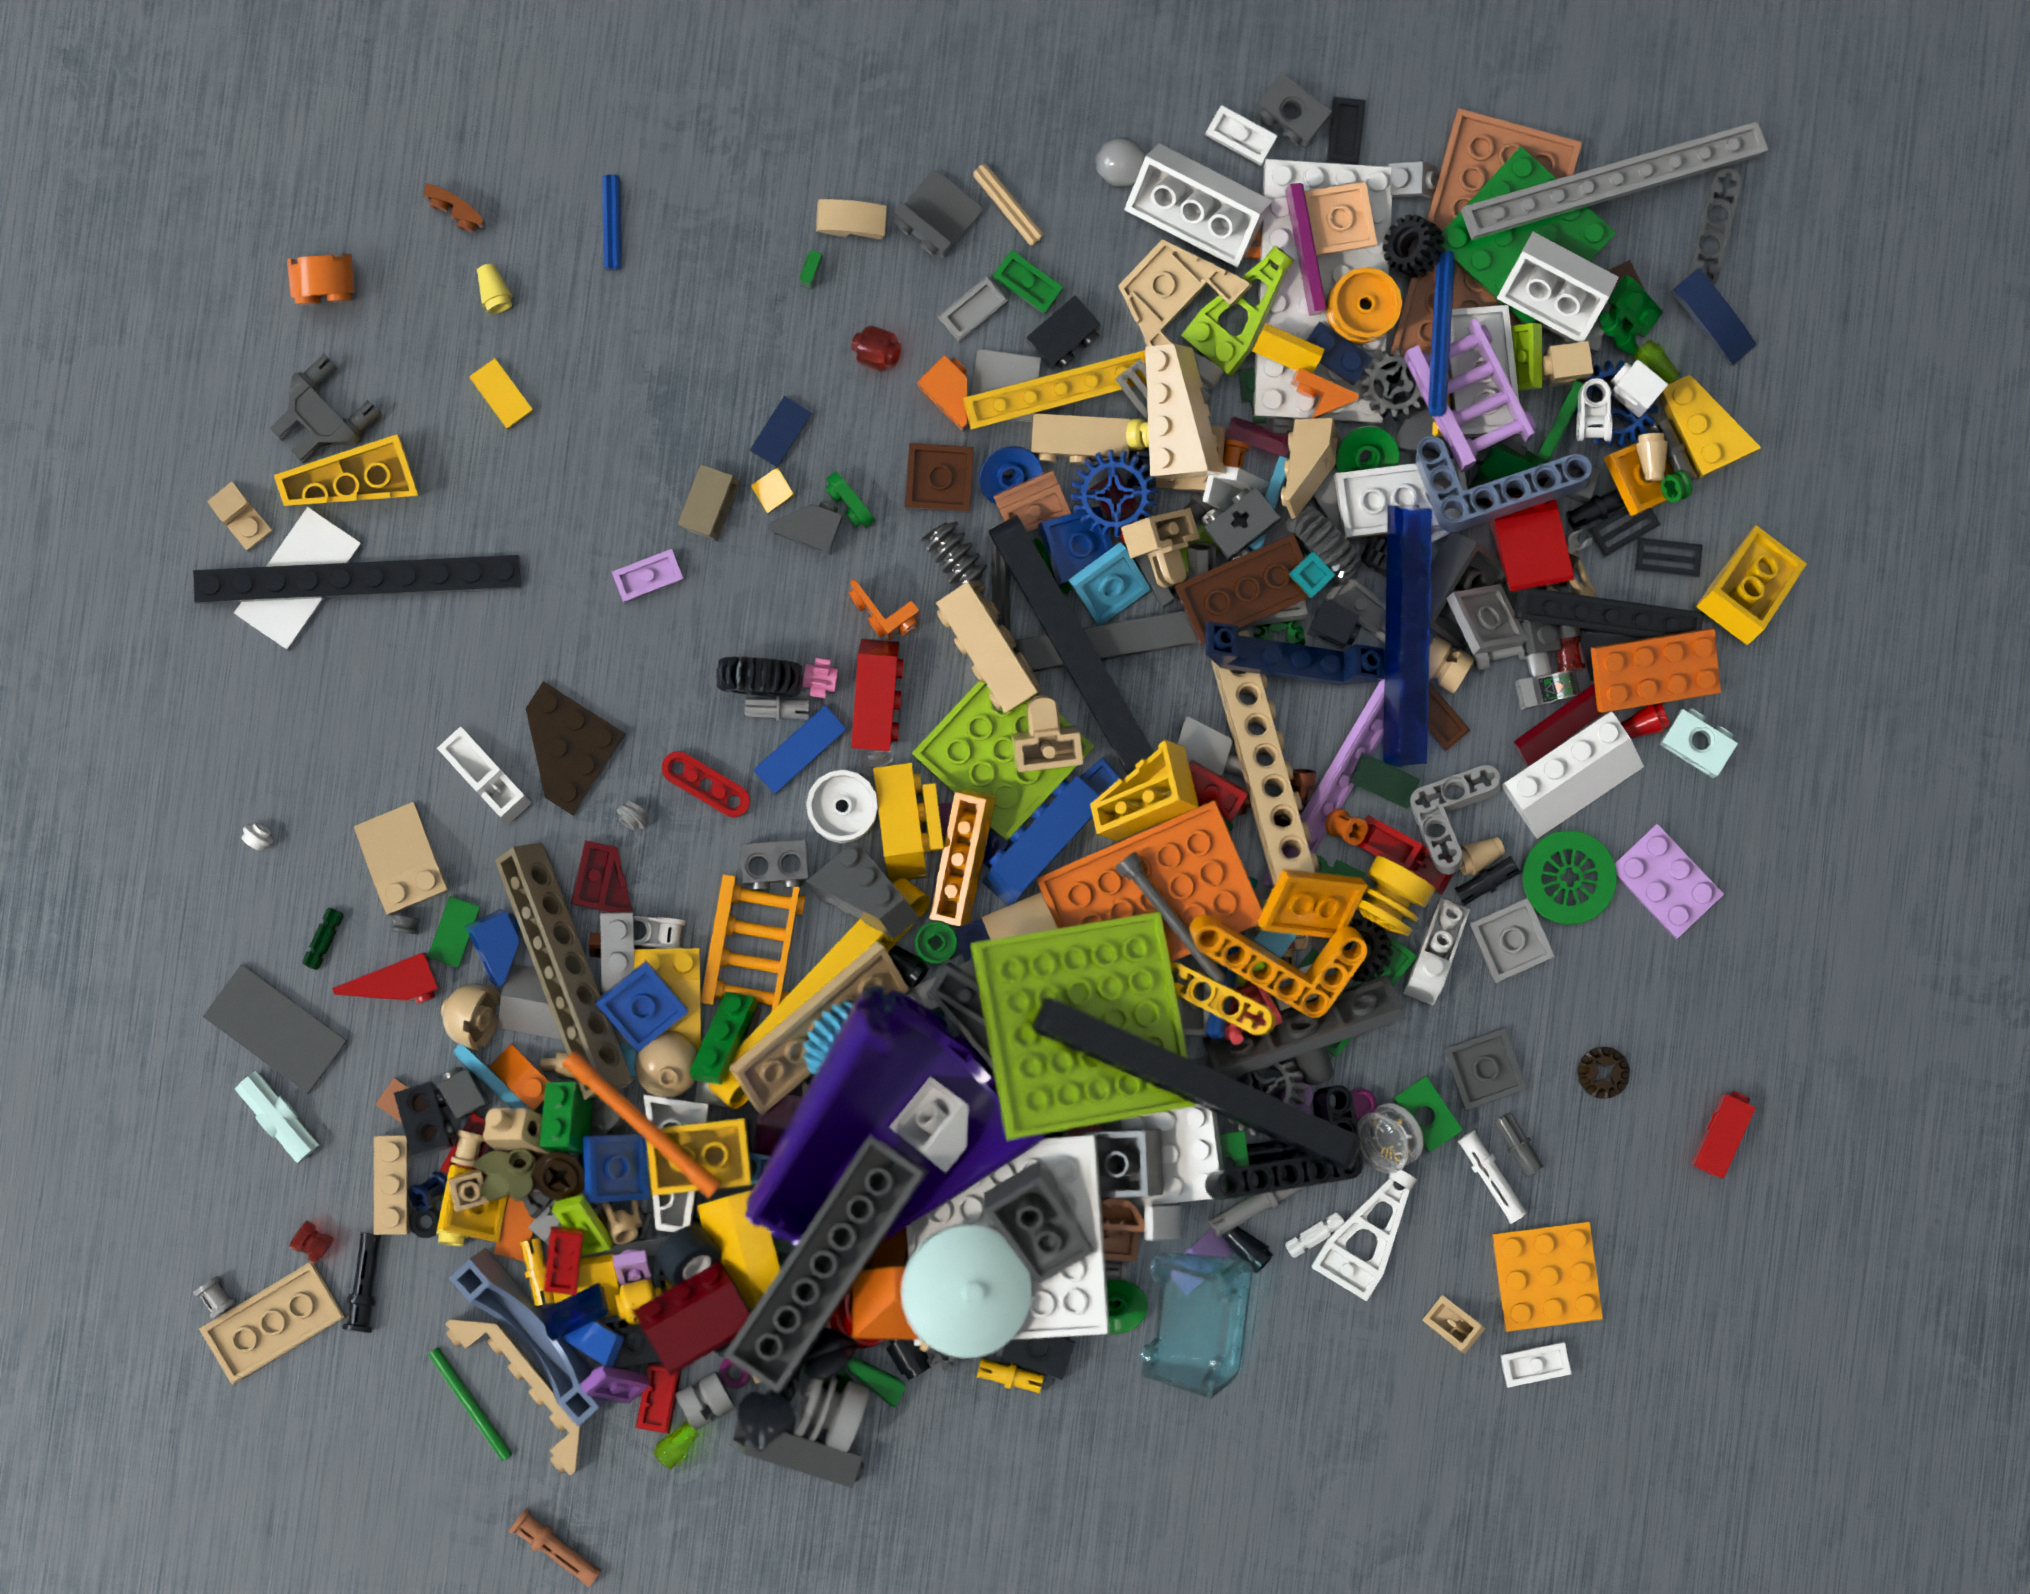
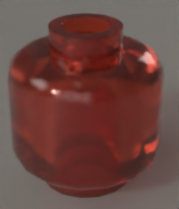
M869 325L861 333L855 334L851 350L855 352L857 364L884 372L897 364L902 346L901 343H898L895 333Z

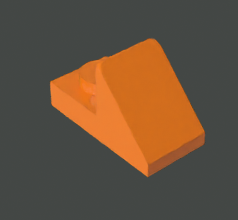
M1302 368L1295 372L1290 383L1297 387L1296 392L1312 399L1315 395L1319 397L1310 419L1319 418L1352 405L1359 396V394Z

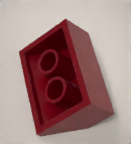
M719 1262L633 1310L644 1335L670 1376L734 1340L750 1316L733 1283Z

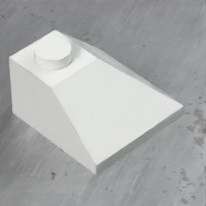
M930 1076L889 1128L946 1173L967 1147L968 1105Z

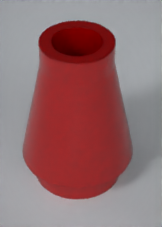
M1662 703L1647 705L1626 721L1621 722V725L1631 739L1665 732L1664 728L1671 726Z

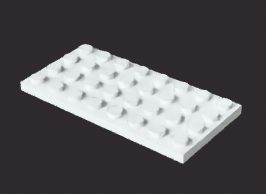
M1266 159L1264 161L1263 196L1272 200V203L1261 227L1260 262L1274 245L1295 260L1287 270L1286 277L1265 323L1305 341L1319 321L1331 329L1327 323L1325 311L1320 315L1309 316L1285 189L1290 184L1302 183L1304 191L1366 181L1378 245L1376 247L1317 256L1326 301L1327 295L1334 284L1353 269L1370 267L1382 270L1389 275V265L1387 264L1389 261L1384 259L1383 255L1387 252L1383 250V244H1388V241L1384 238L1386 234L1390 235L1391 232L1389 228L1391 227L1392 195H1390L1392 167ZM1273 262L1272 267L1278 270L1279 266ZM1260 279L1258 304L1267 291V285ZM1360 302V307L1364 310H1367V304L1364 303L1361 305ZM1386 334L1372 343L1354 345L1371 357L1382 361L1383 352L1386 351ZM1256 353L1253 417L1310 419L1319 397L1315 395L1312 399L1296 392L1297 387L1290 384L1296 372L1295 370ZM1370 361L1366 368H1374L1372 361ZM1318 363L1313 374L1359 394L1358 399L1352 405L1319 418H1333L1334 422L1382 424L1383 418L1379 414L1380 408L1372 412L1369 407L1372 400H1364L1363 393L1368 389L1362 388L1361 381L1369 379L1364 372L1356 384L1352 386ZM1376 384V394L1382 400L1384 389Z

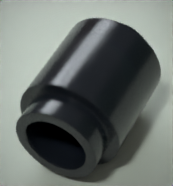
M888 1339L891 1345L886 1347V1350L901 1375L905 1374L908 1380L931 1367L927 1361L929 1359L927 1353L920 1351V1345L914 1346V1340Z

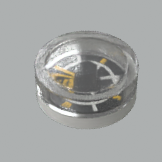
M1391 1103L1382 1104L1358 1121V1133L1363 1139L1361 1143L1362 1156L1376 1170L1389 1174L1396 1173L1413 1163L1421 1155L1423 1149L1421 1129L1415 1118L1403 1107Z

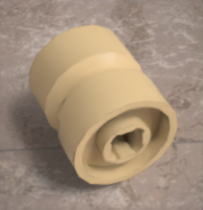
M1436 635L1422 656L1415 671L1429 680L1437 678L1439 686L1454 694L1475 658L1461 649L1453 651L1451 643Z

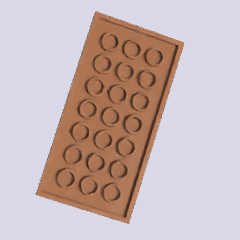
M1458 108L1427 220L1436 224L1443 231L1520 146L1555 178L1560 179L1573 175L1582 142ZM1435 261L1432 263L1435 269L1432 271L1426 269L1427 275L1423 277L1418 275V278L1411 277L1389 355L1391 357L1394 356L1396 349H1399L1401 356L1404 357L1407 350L1419 345L1422 353H1431L1436 276ZM1455 263L1452 309L1501 306L1494 297ZM1509 312L1511 326L1521 325L1522 323Z

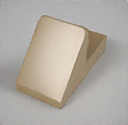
M232 481L207 501L222 523L229 528L248 552L273 532Z

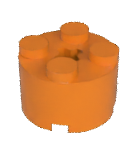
M334 254L297 257V260L287 259L290 298L295 299V304L300 305L320 303L319 297H327V301L332 302L352 301L351 294H355L352 254H342L343 260L342 256L334 257Z

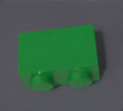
M577 1082L546 1083L540 1137L541 1148L550 1152L552 1150L560 1153L567 1151L568 1155H583V1137L589 1136L593 1098L584 1100Z

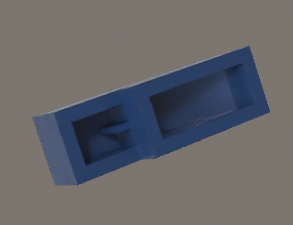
M1699 268L1671 291L1691 315V320L1731 366L1757 345L1736 313Z

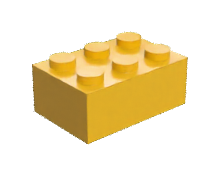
M747 1119L659 1128L695 1162L701 1164L722 1183L719 1188L753 1185ZM647 1141L652 1195L699 1190L687 1179L681 1170Z

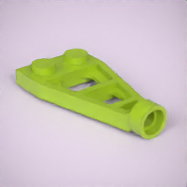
M1274 245L1261 262L1241 277L1250 283L1260 279L1267 285V291L1257 306L1250 304L1243 296L1234 304L1241 305L1248 312L1247 323L1240 335L1233 336L1220 325V315L1231 305L1218 295L1199 311L1181 336L1226 374L1232 376L1252 351L1286 277L1287 270L1295 260ZM1273 262L1279 266L1278 270L1272 267Z

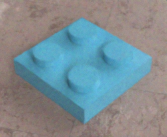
M1121 542L1068 580L1098 626L1105 624L1151 590Z

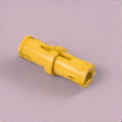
M540 1237L532 1239L534 1253L531 1252L529 1240L520 1242L527 1271H524L525 1278L530 1280L534 1306L543 1305L540 1291H544L546 1264ZM543 1292L546 1304L555 1302L551 1292Z
M981 1357L980 1368H978L976 1378L1005 1384L1004 1388L1011 1389V1386L1040 1394L1045 1374L1017 1368V1364L1011 1362L1009 1366Z

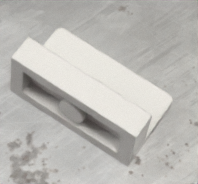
M1224 466L1226 474L1208 476L1203 502L1217 509L1222 508L1225 512L1234 505L1232 499L1245 488L1251 491L1256 487L1261 494L1266 495L1269 482L1243 469Z

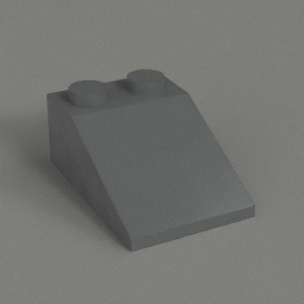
M1040 1160L984 1193L985 1212L1038 1285L1094 1252L1092 1245L1058 1185Z

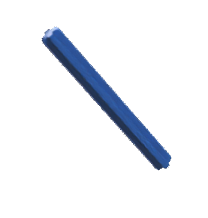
M1450 250L1444 251V253L1438 252L1437 256L1441 260L1439 263L1436 262L1428 398L1429 414L1433 417L1444 416L1447 409L1455 265L1454 253Z

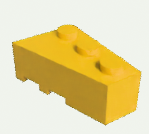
M1690 374L1668 384L1659 395L1658 399L1680 443H1684L1687 448L1685 453L1695 473L1698 475L1696 477L1697 480L1742 460L1761 449Z
M912 763L873 768L888 879L894 882L901 878L909 880L927 877L924 853L930 852L928 832L921 833L920 823L926 822L924 803L917 804L916 797L917 793H922L920 774H913Z

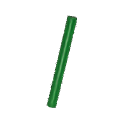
M437 1347L427 1355L500 1460L504 1461L511 1456V1451L441 1350Z

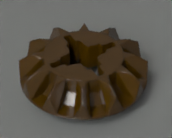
M1594 1048L1587 1052L1579 1063V1082L1582 1088L1593 1097L1600 1099L1612 1098L1620 1094L1629 1083L1630 1067L1625 1056L1614 1048ZM1595 1061L1604 1067L1616 1065L1609 1073L1613 1084L1605 1078L1593 1082L1599 1073Z
M552 1150L544 1156L541 1155L535 1164L533 1180L537 1189L544 1196L557 1201L575 1197L584 1186V1168L579 1164V1159L568 1155L567 1151L560 1153ZM567 1169L566 1180L559 1178L553 1182L551 1181L555 1170Z

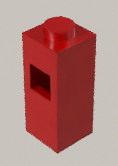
M1732 1091L1731 1095H1721L1690 1163L1691 1166L1719 1179L1725 1178L1756 1107L1748 1104L1750 1098L1735 1091Z

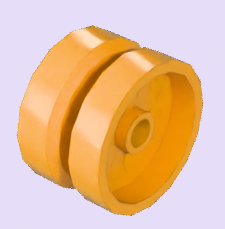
M1370 267L1353 269L1342 276L1327 295V308L1325 310L1327 323L1333 331L1351 343L1359 345L1372 343L1392 329L1399 319L1402 308L1400 289L1393 278L1382 270ZM1360 302H1361V305L1364 304V303H1366L1367 306H1368V309H1367V310L1362 309V308L1360 307Z

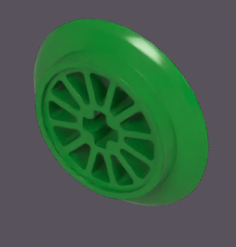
M1559 831L1546 836L1532 848L1523 868V887L1529 902L1543 917L1560 924H1580L1595 918L1609 905L1616 889L1617 872L1611 854L1599 840L1580 831ZM1563 850H1571L1569 865L1566 863ZM1576 851L1584 854V858L1577 866L1574 865ZM1553 854H1559L1562 867L1551 859ZM1589 859L1594 868L1581 871L1580 868ZM1548 862L1557 870V873L1543 871L1545 863ZM1567 868L1571 869L1572 874H1577L1578 880L1572 882V887H1567V882L1560 879L1561 875L1566 874ZM1596 872V881L1583 878L1584 874ZM1541 876L1555 877L1556 880L1542 884ZM1581 883L1595 885L1593 893L1588 892ZM1557 884L1558 888L1549 897L1544 888ZM1576 888L1587 896V900L1583 903L1579 901ZM1563 889L1562 904H1559L1553 899ZM1569 891L1572 893L1575 902L1574 906H1567L1566 904Z

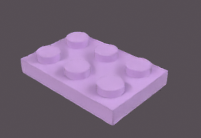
M1655 824L1615 862L1617 878L1675 939H1678L1724 895L1658 824Z

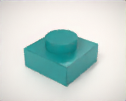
M1314 551L1310 552L1288 573L1310 598L1335 576Z

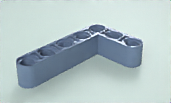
M1435 436L1423 438L1418 444L1415 457L1416 466L1437 521L1442 529L1451 533L1580 491L1588 484L1592 471L1591 462L1587 457L1581 454H1572L1463 491L1443 440ZM1426 450H1434L1438 453L1439 457L1435 460H1428L1422 453ZM1579 468L1584 473V476L1574 478L1569 475L1568 469ZM1548 478L1552 481L1553 486L1542 488L1537 483V480ZM1444 479L1449 482L1450 487L1443 490L1438 489L1434 485V481ZM1510 488H1517L1522 492L1523 496L1516 499L1511 498L1506 491ZM1480 498L1488 499L1492 503V507L1487 509L1480 508L1475 501ZM1454 508L1460 511L1462 516L1458 519H1451L1446 516L1445 511Z

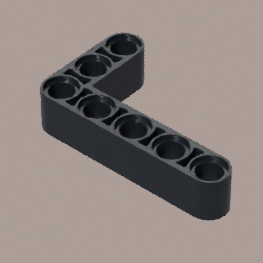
M1343 1085L1327 1086L1318 1089L1313 1098L1315 1116L1359 1136L1354 1102L1350 1090ZM1331 1093H1333V1095L1336 1098V1105L1334 1108L1331 1106L1329 1101ZM1361 1146L1352 1170H1345V1172L1341 1168L1309 1155L1216 1170L1207 1176L1205 1189L1211 1198L1223 1200L1353 1179L1358 1177L1363 1169ZM1312 1163L1317 1167L1316 1177H1313L1310 1171ZM1283 1167L1287 1170L1288 1178L1286 1182H1284L1281 1178V1170ZM1253 1172H1255L1258 1176V1184L1256 1187H1254L1251 1182V1176ZM1223 1177H1225L1229 1183V1187L1226 1192L1222 1189L1221 1181Z

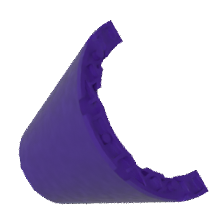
M872 985L867 987L857 997L747 1199V1211L745 1212L747 1219L757 1227L761 1225L767 1228L778 1239L785 1238L788 1241L790 1240L795 1247L869 1135L903 1152L929 1170L883 1241L1033 1147L1045 1137V1134H1038L1007 1140L995 1074L986 1060L961 1034L955 1038L950 1036L945 1028L947 1024L941 1017L918 1001L893 989L890 993L884 994L883 986ZM930 1076L968 1105L967 1147L946 1173L889 1128Z

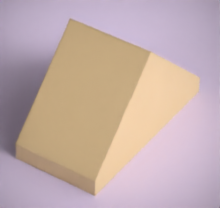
M1443 1295L1422 1319L1424 1323L1464 1354H1466L1486 1329Z

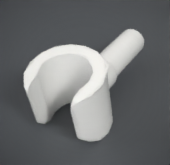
M1584 529L1577 530L1569 535V545L1567 548L1570 554L1591 545L1592 537L1584 541L1583 544L1578 542L1577 537Z

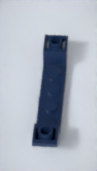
M1210 621L1206 623V655L1223 669L1336 686L1384 680V648L1354 644L1345 651L1240 636L1238 635V626Z

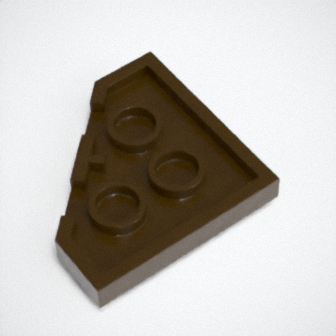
M543 681L527 705L526 713L544 796L566 812L574 815L626 734Z

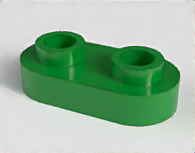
M834 471L825 478L828 482L825 490L836 503L842 500L849 510L845 514L856 528L862 525L867 529L876 521L837 471Z

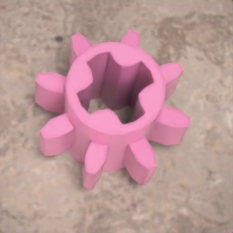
M815 658L814 665L806 663L803 688L811 689L810 696L826 698V691L835 692L838 668L830 667L831 660Z

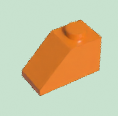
M944 355L917 381V387L963 432L967 428V413L963 398L967 397V377L964 375L967 369L955 357L949 360Z
M511 1043L489 1068L532 1111H538L544 1104L546 1083L552 1081Z

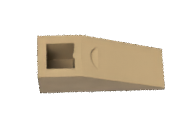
M1333 418L1295 419L1293 432H1290L1288 435L1290 459L1285 460L1284 470L1287 483L1286 487L1281 489V502L1283 506H1287L1291 519L1298 517L1336 464V451L1340 435Z

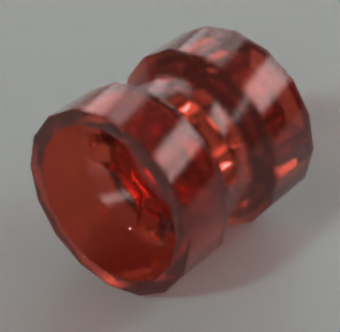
M307 1220L295 1234L289 1247L296 1252L302 1251L307 1255V1260L317 1265L332 1245L334 1238L327 1233L321 1234L316 1230V1226Z

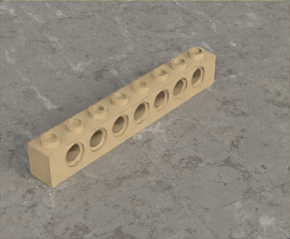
M1248 630L1238 632L1240 636L1250 637ZM1211 660L1273 886H1275L1282 869L1319 872L1317 856L1315 853L1310 854L1307 841L1311 840L1309 827L1306 822H1301L1298 812L1302 810L1301 799L1298 791L1293 792L1290 780H1293L1292 767L1289 760L1284 761L1281 751L1285 749L1284 738L1281 730L1276 731L1273 719H1276L1275 706L1272 699L1267 700L1264 689L1268 688L1266 675L1250 672L1236 674L1233 670L1220 668ZM1243 693H1249L1254 696L1256 702L1251 705L1244 704L1239 696ZM1253 723L1259 724L1263 727L1264 733L1262 735H1253L1248 730V725ZM1266 754L1271 757L1273 764L1263 766L1258 763L1256 756ZM1270 784L1278 786L1281 790V795L1277 797L1268 795L1265 791V786ZM1283 815L1288 818L1290 825L1288 827H1279L1274 823L1273 817ZM1293 846L1298 851L1299 856L1288 858L1283 854L1282 848Z

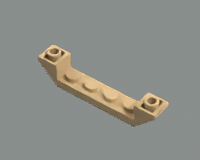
M455 1318L446 1322L445 1325L449 1328L446 1334L455 1346L463 1345L467 1349L487 1333L490 1336L487 1343L498 1356L504 1353L511 1363L507 1367L519 1381L524 1378L532 1387L528 1392L539 1406L545 1403L553 1413L549 1418L561 1432L564 1429L569 1432L565 1438L549 1451L553 1454L550 1461L561 1474L567 1471L569 1475H572L578 1469L582 1424L577 1426L556 1402L549 1382L499 1322Z

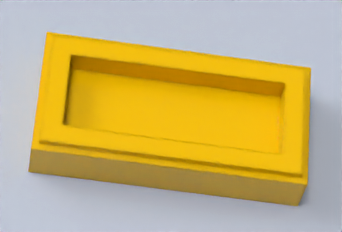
M1265 323L1252 352L1295 371L1302 368L1310 373H1314L1325 349Z
M495 358L469 376L507 430L533 412L531 406Z

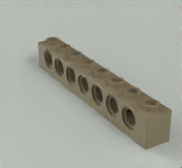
M543 843L512 847L496 858L495 863L566 1052L569 1056L574 1050L577 1051L597 1070L599 1075L619 1091L633 1081L610 1020L596 1005V1000L601 996ZM577 1079L584 1100L599 1097L587 1085L582 1084Z

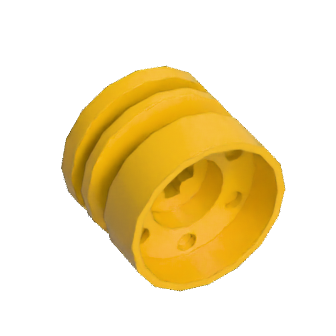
M1377 855L1366 873L1377 885L1375 889L1366 888L1363 895L1369 899L1368 901L1361 899L1357 910L1363 918L1368 919L1371 923H1376L1381 929L1408 937L1412 929L1401 922V919L1405 918L1417 923L1419 918L1408 909L1409 905L1414 904L1425 908L1436 888L1402 866Z

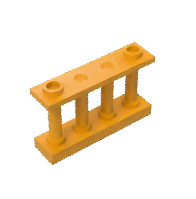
M723 874L700 1003L715 1006V1000H722L725 992L752 996L756 999L757 1003L772 1005L773 1011L789 994V992L783 991L796 914L803 915L806 896L800 895L801 888L794 886L792 897L742 888V885L736 884V876ZM739 901L789 909L786 929L736 920L735 916H731L732 904H739ZM733 933L784 941L781 960L730 952L729 948H725L727 935L733 936ZM728 965L778 973L775 993L727 985L725 981L719 980L721 967L727 968Z

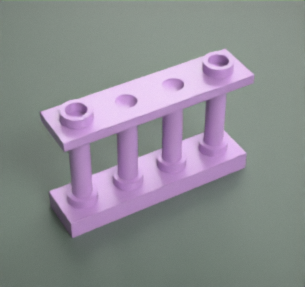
M1477 318L1471 320L1467 328L1470 335L1450 344L1449 359L1476 346L1484 364L1448 380L1447 399L1449 398L1448 394L1489 375L1494 380L1499 392L1459 411L1455 409L1451 411L1447 403L1446 414L1442 417H1433L1461 473L1473 468L1476 462L1475 457L1478 455L1477 452L1519 432L1524 442H1529L1535 434L1533 429H1536L1532 415L1529 411H1523L1490 345L1492 337L1488 328L1485 325L1481 326ZM1419 345L1406 351L1404 360L1428 406L1431 353H1422ZM1506 404L1514 421L1476 439H1465L1460 429L1463 427V423Z

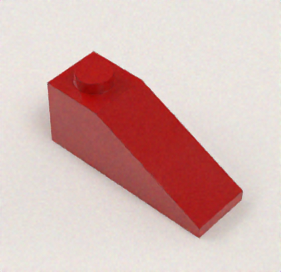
M422 952L334 987L332 990L334 995L400 1001L416 1000L418 1005L436 998L434 992L441 990L427 953Z

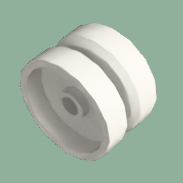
M847 770L831 771L818 778L809 790L806 802L808 818L816 832L825 839L840 844L854 842L866 836L875 825L878 815L877 795L869 781L858 773ZM840 800H845L849 805L848 810L839 812L836 809V804H839Z

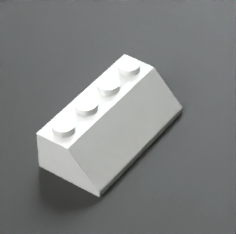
M1158 143L1146 155L1124 210L1238 268L1260 231L1272 200Z
M1611 711L1506 781L1501 787L1531 832L1538 839L1638 772L1644 765L1631 738Z

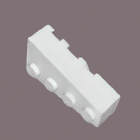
M644 1095L646 1117L658 1128L708 1123L711 1108L709 1104ZM697 1191L653 1195L656 1230L675 1232L683 1227L691 1226Z

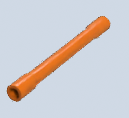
M574 1050L562 1063L564 1068L582 1084L587 1085L681 1170L687 1179L709 1198L722 1183L701 1164L695 1162L599 1075L597 1070L577 1051Z

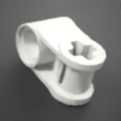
M1590 379L1579 389L1576 420L1577 441H1583L1584 438H1604L1605 441H1611V390L1607 382L1602 379ZM1589 386L1600 388L1603 395L1600 402L1594 403L1587 398L1586 392Z
M634 916V922L643 923L647 930L644 938L634 940L635 946L653 949L682 948L680 947L682 926H685L686 920ZM669 927H671V928H672V930H671V938H670V942L668 943V942H667L668 930H669Z

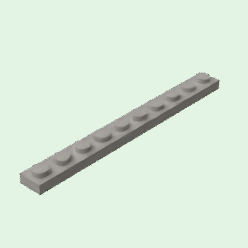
M1758 121L1470 204L1464 206L1461 209V213L1471 240H1475L1765 155L1769 150Z

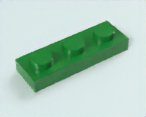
M725 992L689 1071L693 1080L722 1085L758 1005L754 997Z

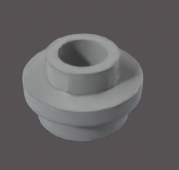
M627 801L624 806L620 805L618 807L619 821L631 830H635L636 827L640 829L645 827V820L648 814L640 806Z

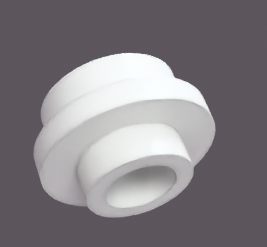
M257 822L253 825L246 824L244 826V834L241 838L248 846L258 851H264L266 847L272 845L271 831L267 827Z

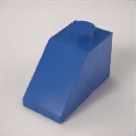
M498 909L466 925L465 928L491 983L499 987L505 984L520 941L516 932L520 931V927L512 913L507 914L505 910Z

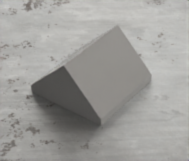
M511 964L501 993L498 1028L562 1040L536 969Z

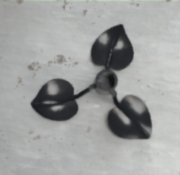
M825 1328L783 1391L777 1393L768 1387L766 1395L754 1391L748 1393L741 1400L738 1407L740 1427L747 1440L756 1450L761 1452L790 1426L793 1419V1408L790 1401L795 1397L796 1389L794 1382L799 1381L801 1368L805 1365L806 1373L812 1379L822 1380L830 1378L840 1372L852 1360L858 1348L857 1342L834 1329ZM733 1340L723 1345L722 1347L716 1349L714 1352L717 1355L726 1358L724 1354L733 1342Z

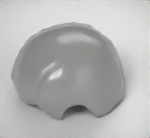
M1111 139L1099 149L1096 155V169L1098 174L1109 184L1129 187L1135 184L1146 154L1131 139Z

